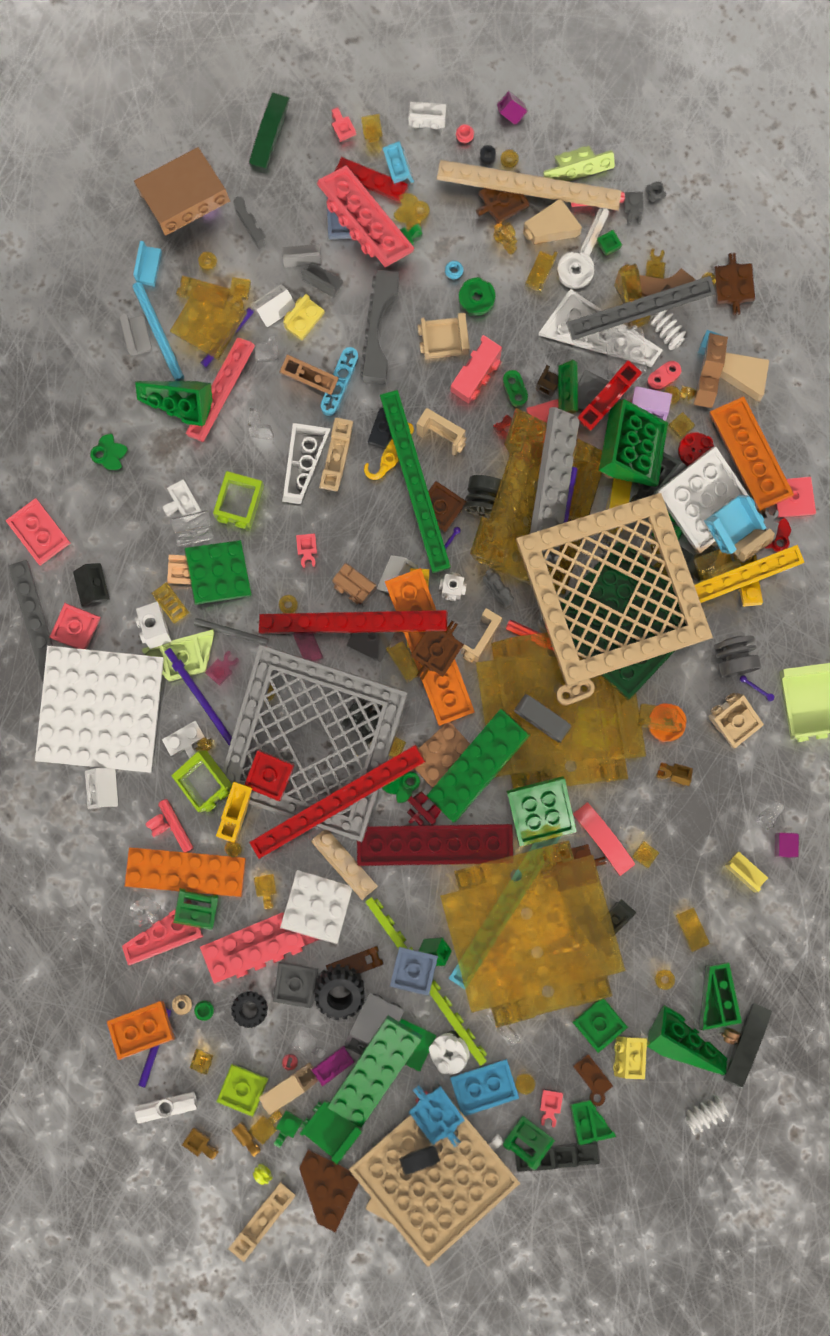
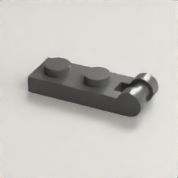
M240 196L234 198L233 203L236 213L258 249L264 247L265 234L261 228L257 229L255 225L257 222L253 214H248L246 211L244 199Z

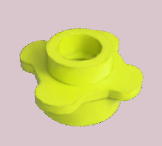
M260 1163L258 1167L254 1168L253 1177L259 1184H268L269 1180L273 1179L271 1171L267 1166Z

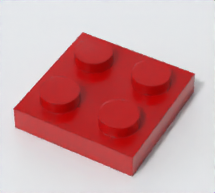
M257 750L244 785L253 788L252 790L276 801H281L295 764Z

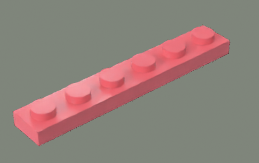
M237 337L211 385L213 401L205 425L190 424L185 433L186 435L204 442L255 347L252 342Z

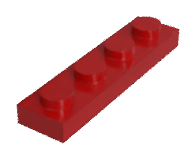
M344 157L340 158L335 171L347 165L366 189L397 202H402L408 189L407 183L400 181L394 184L392 177Z

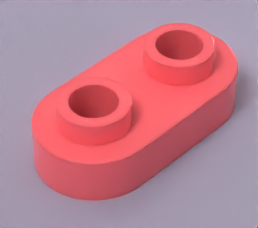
M668 361L652 372L647 380L649 389L661 391L678 379L681 374L680 364L676 361ZM669 368H674L675 372H671ZM659 378L660 382L657 383L654 381V379Z

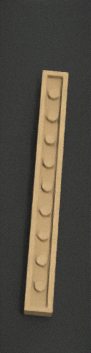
M440 160L437 180L554 200L561 198L562 201L613 210L619 209L622 190L445 160Z

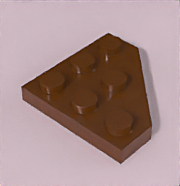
M308 1148L299 1167L317 1224L336 1233L359 1182L349 1171V1168L339 1163L336 1164L331 1159Z

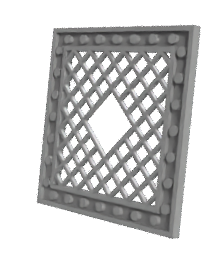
M261 644L259 645L223 767V773L232 785L233 782L244 785L247 779L245 771L252 766L250 765L245 768L247 759L249 757L251 763L254 761L251 752L257 749L264 751L263 746L271 742L276 751L271 755H278L280 759H283L281 752L289 748L294 758L287 762L296 761L300 771L290 776L295 789L288 793L284 792L281 801H276L252 790L249 804L291 818L314 804L308 802V800L315 798L318 802L320 801L318 795L326 791L330 795L332 794L330 789L339 785L341 789L343 782L349 779L353 782L355 776L361 773L363 776L388 761L408 692ZM285 674L298 678L289 682ZM282 675L286 684L277 689L273 678ZM304 680H307V681H310V682H313V683H316V684L313 685V686H311V687H309V688H307V686H306ZM300 681L304 690L295 694L291 684ZM271 683L274 691L267 694L269 685ZM318 686L322 697L313 700L309 691ZM322 686H325V687H328V688H331V689H334V690L326 694V693L324 692ZM288 687L292 697L283 700L279 691ZM340 692L353 696L344 700ZM276 693L280 703L272 707L267 697ZM306 693L310 703L302 707L297 697ZM337 693L341 702L332 707L328 696ZM355 698L359 709L350 712L346 702ZM359 698H362V699H365V700H368V701H371V702L368 703V704H366V705H364V706H362V704H361ZM294 699L299 709L290 713L285 703ZM325 699L329 709L320 713L315 703ZM265 702L268 709L262 712L263 705ZM377 704L383 705L381 711ZM282 705L287 715L278 719L274 709ZM312 705L317 715L308 719L303 709ZM343 705L347 715L338 719L334 709ZM374 705L378 714L369 719L364 709ZM300 711L305 721L296 725L292 715ZM331 711L335 721L326 725L322 715ZM361 711L366 721L357 725L352 715ZM271 712L275 721L266 726L262 715ZM319 717L336 752L303 768L286 734ZM349 717L354 727L345 731L340 721ZM379 717L375 730L371 721ZM289 718L293 728L284 731L280 722ZM260 720L263 728L256 731L258 722ZM337 723L342 733L333 737L328 728ZM368 723L372 733L363 737L359 727ZM277 724L281 734L273 738L268 728ZM265 730L269 740L261 744L256 734ZM356 730L360 740L351 744L347 733ZM283 736L288 746L279 750L274 740ZM344 736L348 746L339 750L335 740ZM373 736V740L369 749L365 740ZM254 739L257 746L251 749L252 742ZM362 742L367 752L358 756L353 746ZM350 748L355 758L345 762L341 752ZM338 754L342 765L333 768L329 758ZM368 754L365 766L363 767L359 758ZM326 760L330 771L321 774L317 765ZM356 760L361 770L352 774L348 764ZM314 767L318 777L310 781L305 771ZM345 767L349 777L340 781L335 771ZM302 773L307 783L298 787L293 777ZM332 773L337 783L328 787L323 777ZM320 779L325 789L316 793L311 783ZM308 785L313 795L304 799L299 789ZM378 790L318 824L317 827L362 842ZM297 792L299 798L290 796V794ZM351 810L350 815L344 814Z

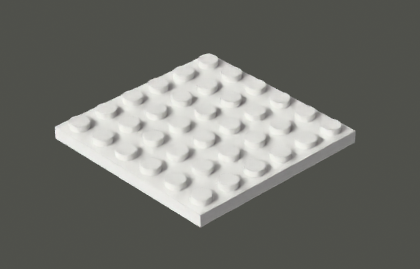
M47 646L35 761L151 773L164 657Z

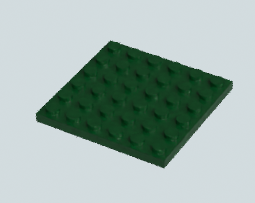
M618 542L612 549L622 554L625 545ZM628 547L625 556L634 560L637 551ZM610 552L606 561L616 565L620 557ZM641 555L637 559V562L645 566L647 565L648 561ZM622 559L619 567L628 572L632 563ZM599 561L593 569L598 571L602 562ZM604 564L589 597L623 614L638 581ZM650 564L649 568H651V569L657 571V570ZM634 565L631 574L640 578L644 569ZM647 571L643 580L653 584L656 575ZM589 572L583 579L592 583L596 574ZM659 577L655 586L665 590L668 581ZM580 582L577 591L586 595L590 586ZM641 583L637 592L647 596L651 587ZM671 584L667 592L675 595ZM653 589L649 598L659 602L663 593ZM570 592L564 599L568 601L572 592ZM575 594L571 603L581 607L584 598ZM635 595L632 604L641 608L645 599ZM665 596L662 604L671 608L675 600ZM587 600L583 609L593 613L596 604ZM648 601L644 610L653 614L657 605ZM560 602L562 611L564 610L566 604ZM677 602L674 610L682 614ZM569 606L565 615L575 619L578 610ZM599 606L595 615L605 620L609 611ZM629 607L626 616L635 620L639 611ZM660 607L656 616L666 620L669 611ZM581 612L577 621L587 626L591 617ZM611 613L608 622L617 626L621 617ZM642 613L638 622L648 626L651 617ZM672 613L668 622L678 626L681 618ZM593 619L590 628L599 632L603 623ZM624 619L620 628L630 632L633 623ZM654 619L650 628L660 632L663 623ZM566 620L568 629H570L572 622ZM685 621L683 622L681 628L686 626ZM575 624L571 633L581 638L585 629ZM605 625L602 634L611 638L615 629ZM636 625L632 634L642 638L645 629ZM666 625L665 630H664L663 633H666V632H669V631H672V630H675V629H673V628H671V627H669V626ZM587 631L584 640L593 644L597 635ZM618 631L614 640L624 644L628 635ZM648 631V633H647L645 639H648V638H651V637H654V636H657V635H655V634H653V633H651V632ZM600 637L596 646L606 650L609 641ZM630 637V639H629L627 645H630V644H633V643H636V642H639V641H637V640H635V639H633V638ZM572 638L573 643H574V646H575V649H576V646H577V644H578L579 641L576 640V639H574V638ZM581 643L578 652L587 656L591 647ZM612 643L609 651L620 648V646ZM594 649L591 657L602 654V652ZM675 651L602 674L601 676L627 700H630Z

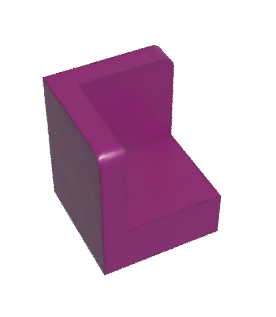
M510 91L497 103L500 114L513 124H517L528 112L524 102Z
M775 833V857H799V834Z

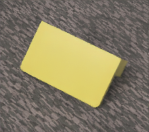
M739 851L725 865L753 892H759L761 890L760 887L768 879L764 873Z

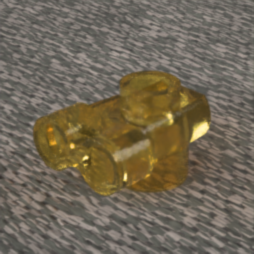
M510 223L505 225L497 224L494 227L493 233L495 241L497 243L501 242L509 255L515 253L517 250L515 246L517 239L515 238L516 234L513 226Z

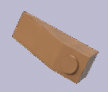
M290 355L286 356L279 372L286 377L329 395H332L339 379Z

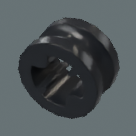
M490 145L483 146L480 150V160L483 164H492L496 159V150ZM485 152H488V154H489V152H490V153H491V157L488 158V156H487V158H486V157H485Z

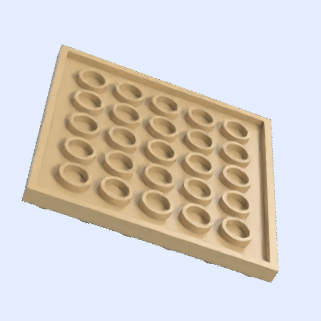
M458 1108L457 1110L465 1121L457 1126L454 1133L461 1142L458 1144L453 1138L457 1146L453 1147L450 1140L446 1137L435 1143L434 1145L440 1157L439 1163L416 1173L404 1175L399 1159L414 1151L432 1146L413 1117L409 1115L349 1168V1171L427 1267L520 1184Z

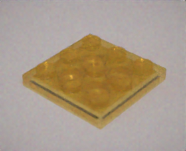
M198 283L170 332L219 361L247 312Z

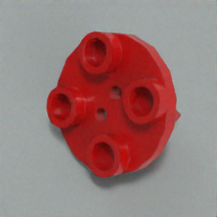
M699 432L689 433L684 436L678 447L681 461L688 467L714 447L713 439Z

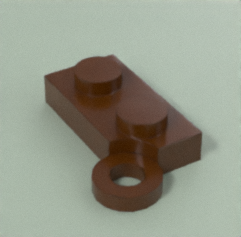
M586 1054L573 1067L592 1091L589 1100H591L594 1106H601L605 1102L604 1093L611 1089L613 1085L591 1056ZM596 1094H599L601 1096V1100L599 1102L594 1101V1096Z

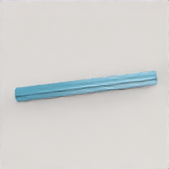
M134 283L132 287L174 380H183V373L142 283Z

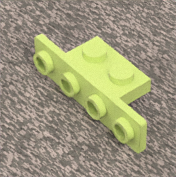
M590 146L580 147L570 152H563L555 156V163L558 167L543 171V177L572 181L615 167L614 153L611 150L595 155Z

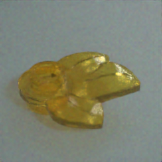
M413 194L400 195L399 198L403 206L397 209L393 216L400 222H406V228L409 231L412 226L418 223L421 225L422 220L428 217L430 208L426 202L419 201ZM423 208L424 212L422 214H419L417 212V209Z

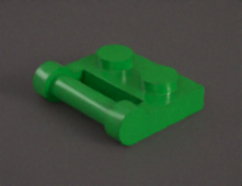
M180 888L173 923L212 930L218 895L212 894V896L188 892L186 889ZM184 899L208 903L210 908L184 903Z
M522 1116L504 1141L503 1147L522 1158L532 1170H536L555 1140ZM517 1138L536 1151L533 1157L515 1143Z

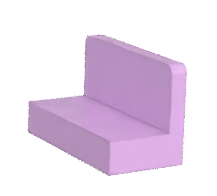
M636 386L632 403L666 421L672 394Z

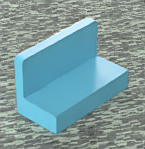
M400 141L383 147L394 184L405 179H409L413 183L414 178Z
M141 240L133 276L136 282L155 286L162 251L159 248L146 247L145 242Z

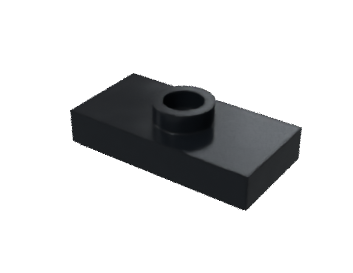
M380 407L368 443L386 449L391 433L384 409Z

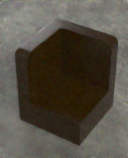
M546 365L537 382L536 390L553 397L558 387V375L549 371L550 366Z

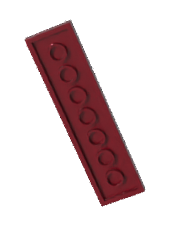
M513 824L369 826L363 841L357 840V866L514 863Z

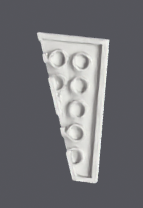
M571 289L539 332V335L649 367L653 366L663 351L624 324L571 341L566 322L603 311Z

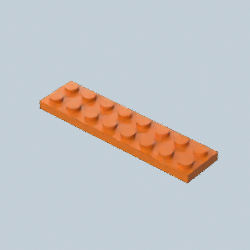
M421 568L385 581L395 611L436 610ZM426 631L404 632L411 653H413ZM414 659L419 672L422 668V665L419 663V661ZM455 659L444 677L436 672L428 671L422 682L439 726L475 713Z

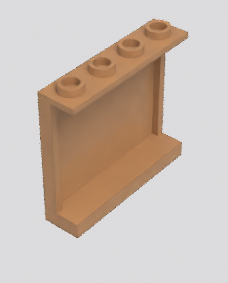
M199 147L134 180L139 194L144 198L165 236L230 202L225 187Z

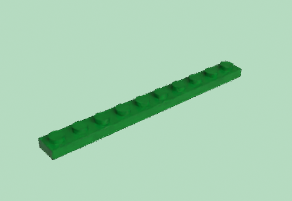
M395 390L380 394L381 403L431 571L436 573L450 569L449 559L399 392Z

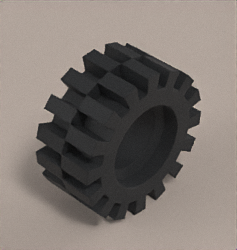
M247 991L238 995L231 1006L233 1020L244 1028L258 1026L267 1016L268 1006L266 1000L257 992ZM246 1002H253L257 1006L255 1016L246 1017L243 1014L242 1007Z

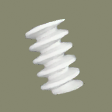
M668 310L656 313L650 319L652 321L651 326L656 327L655 331L657 333L661 332L659 336L661 339L665 338L664 343L669 344L668 349L674 350L687 340V338L683 337L686 331L679 332L682 327L681 325L675 327L678 320H670L673 313L667 315L666 312Z
M716 1095L714 1097L715 1103L708 1099V1106L703 1102L700 1103V1109L697 1106H693V1113L689 1109L686 1110V1117L684 1116L694 1136L696 1135L695 1128L703 1132L702 1125L709 1129L710 1121L718 1125V1117L723 1122L725 1121V1114L729 1117L728 1111L719 1096Z

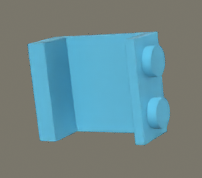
M738 495L704 520L721 552L728 554L737 550L735 544L755 529H766L763 516L756 510L754 500L747 495Z

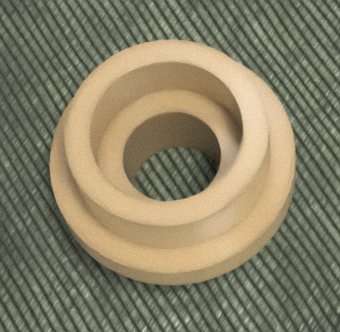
M178 995L172 1002V1008L179 1015L187 1014L192 1008V1001L187 995ZM180 1001L185 1002L183 1009L178 1005Z

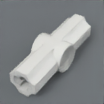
M194 1092L136 1105V1119L138 1123L196 1110L198 1109L196 1095ZM163 1102L170 1104V1112L166 1113L162 1110Z

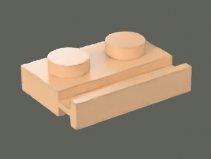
M169 555L167 583L190 584L185 555Z

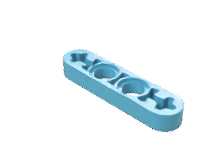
M352 347L343 350L333 373L334 376L339 378L336 386L341 387V392L339 394L332 393V395L325 393L321 401V410L326 416L336 414L359 359L358 352ZM350 353H353L354 358L350 359L348 366L346 365V355H350ZM341 369L348 371V375L344 378L338 375ZM330 397H331V398H333V401H332V407H333V409L330 408L329 411H328V410H326V406H325V405H329V403H330V401H331V399H330Z

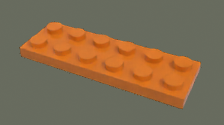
M743 396L711 410L709 415L751 498L754 500L758 512L793 497L794 493L745 397Z
M129 847L125 887L179 891L180 888H183L193 893L242 897L246 858Z

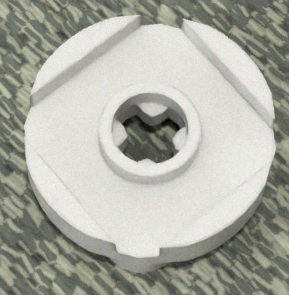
M569 252L559 261L557 269L558 278L564 286L576 291L584 288L593 279L594 263L585 253ZM572 267L575 269L579 267V274L572 273Z
M451 1033L441 1034L429 1047L431 1059L442 1074L460 1072L467 1065L470 1055L465 1041L460 1037L456 1038ZM446 1049H448L449 1052L453 1053L451 1057L447 1055Z

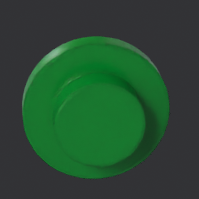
M200 1001L194 1008V1014L201 1021L209 1020L214 1014V1007L209 1001Z

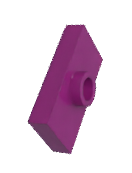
M342 1046L313 1067L311 1071L319 1083L324 1086L355 1062L345 1047Z

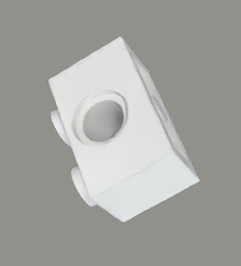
M158 601L136 609L138 616L135 617L137 626L142 629V632L139 634L143 644L147 643L149 649L172 642L163 611Z

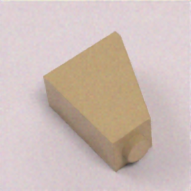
M560 198L524 222L523 234L533 244L578 237L581 234L582 226Z
M726 353L725 364L720 377L754 400L760 401L764 396L769 360Z
M310 1062L259 1097L262 1107L267 1110L269 1115L307 1091L318 1081L311 1071L313 1066Z

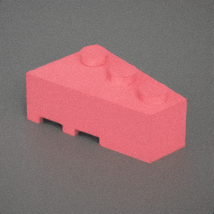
M485 335L481 337V344L476 351L473 350L471 353L472 357L462 367L451 384L450 392L468 404L472 399L475 400L478 397L480 387L488 383L491 378L490 373L493 370L496 371L502 362L500 361L502 347Z

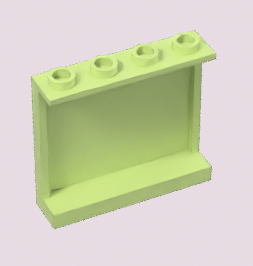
M830 663L781 670L779 674L791 740L797 739V742L809 741V737L816 736V740L828 738L830 734Z

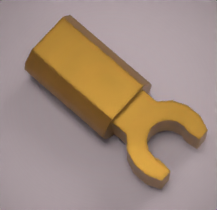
M243 1122L231 1130L242 1146L247 1147L253 1157L261 1151L259 1146L253 1141L254 1137Z

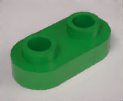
M507 371L503 376V385L509 401L515 407H522L528 400V392L523 379L518 371ZM514 379L515 383L511 384L509 380ZM520 396L522 399L518 401L515 397Z

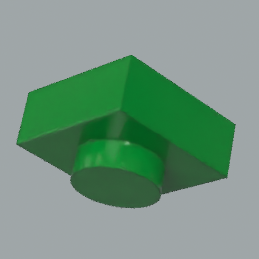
M614 230L597 238V243L605 256L622 248V243Z

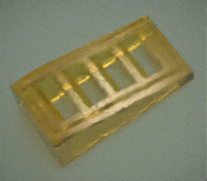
M167 582L151 593L174 624L189 613ZM166 589L169 591L163 597L159 598L158 595L160 593H162ZM172 595V596H173V599H172V600H170V601L167 602L166 604H164V603L162 602V601H164L165 599H167L169 596ZM174 602L178 603V605H176L171 610L167 609V607H169ZM181 607L183 611L173 617L172 613Z

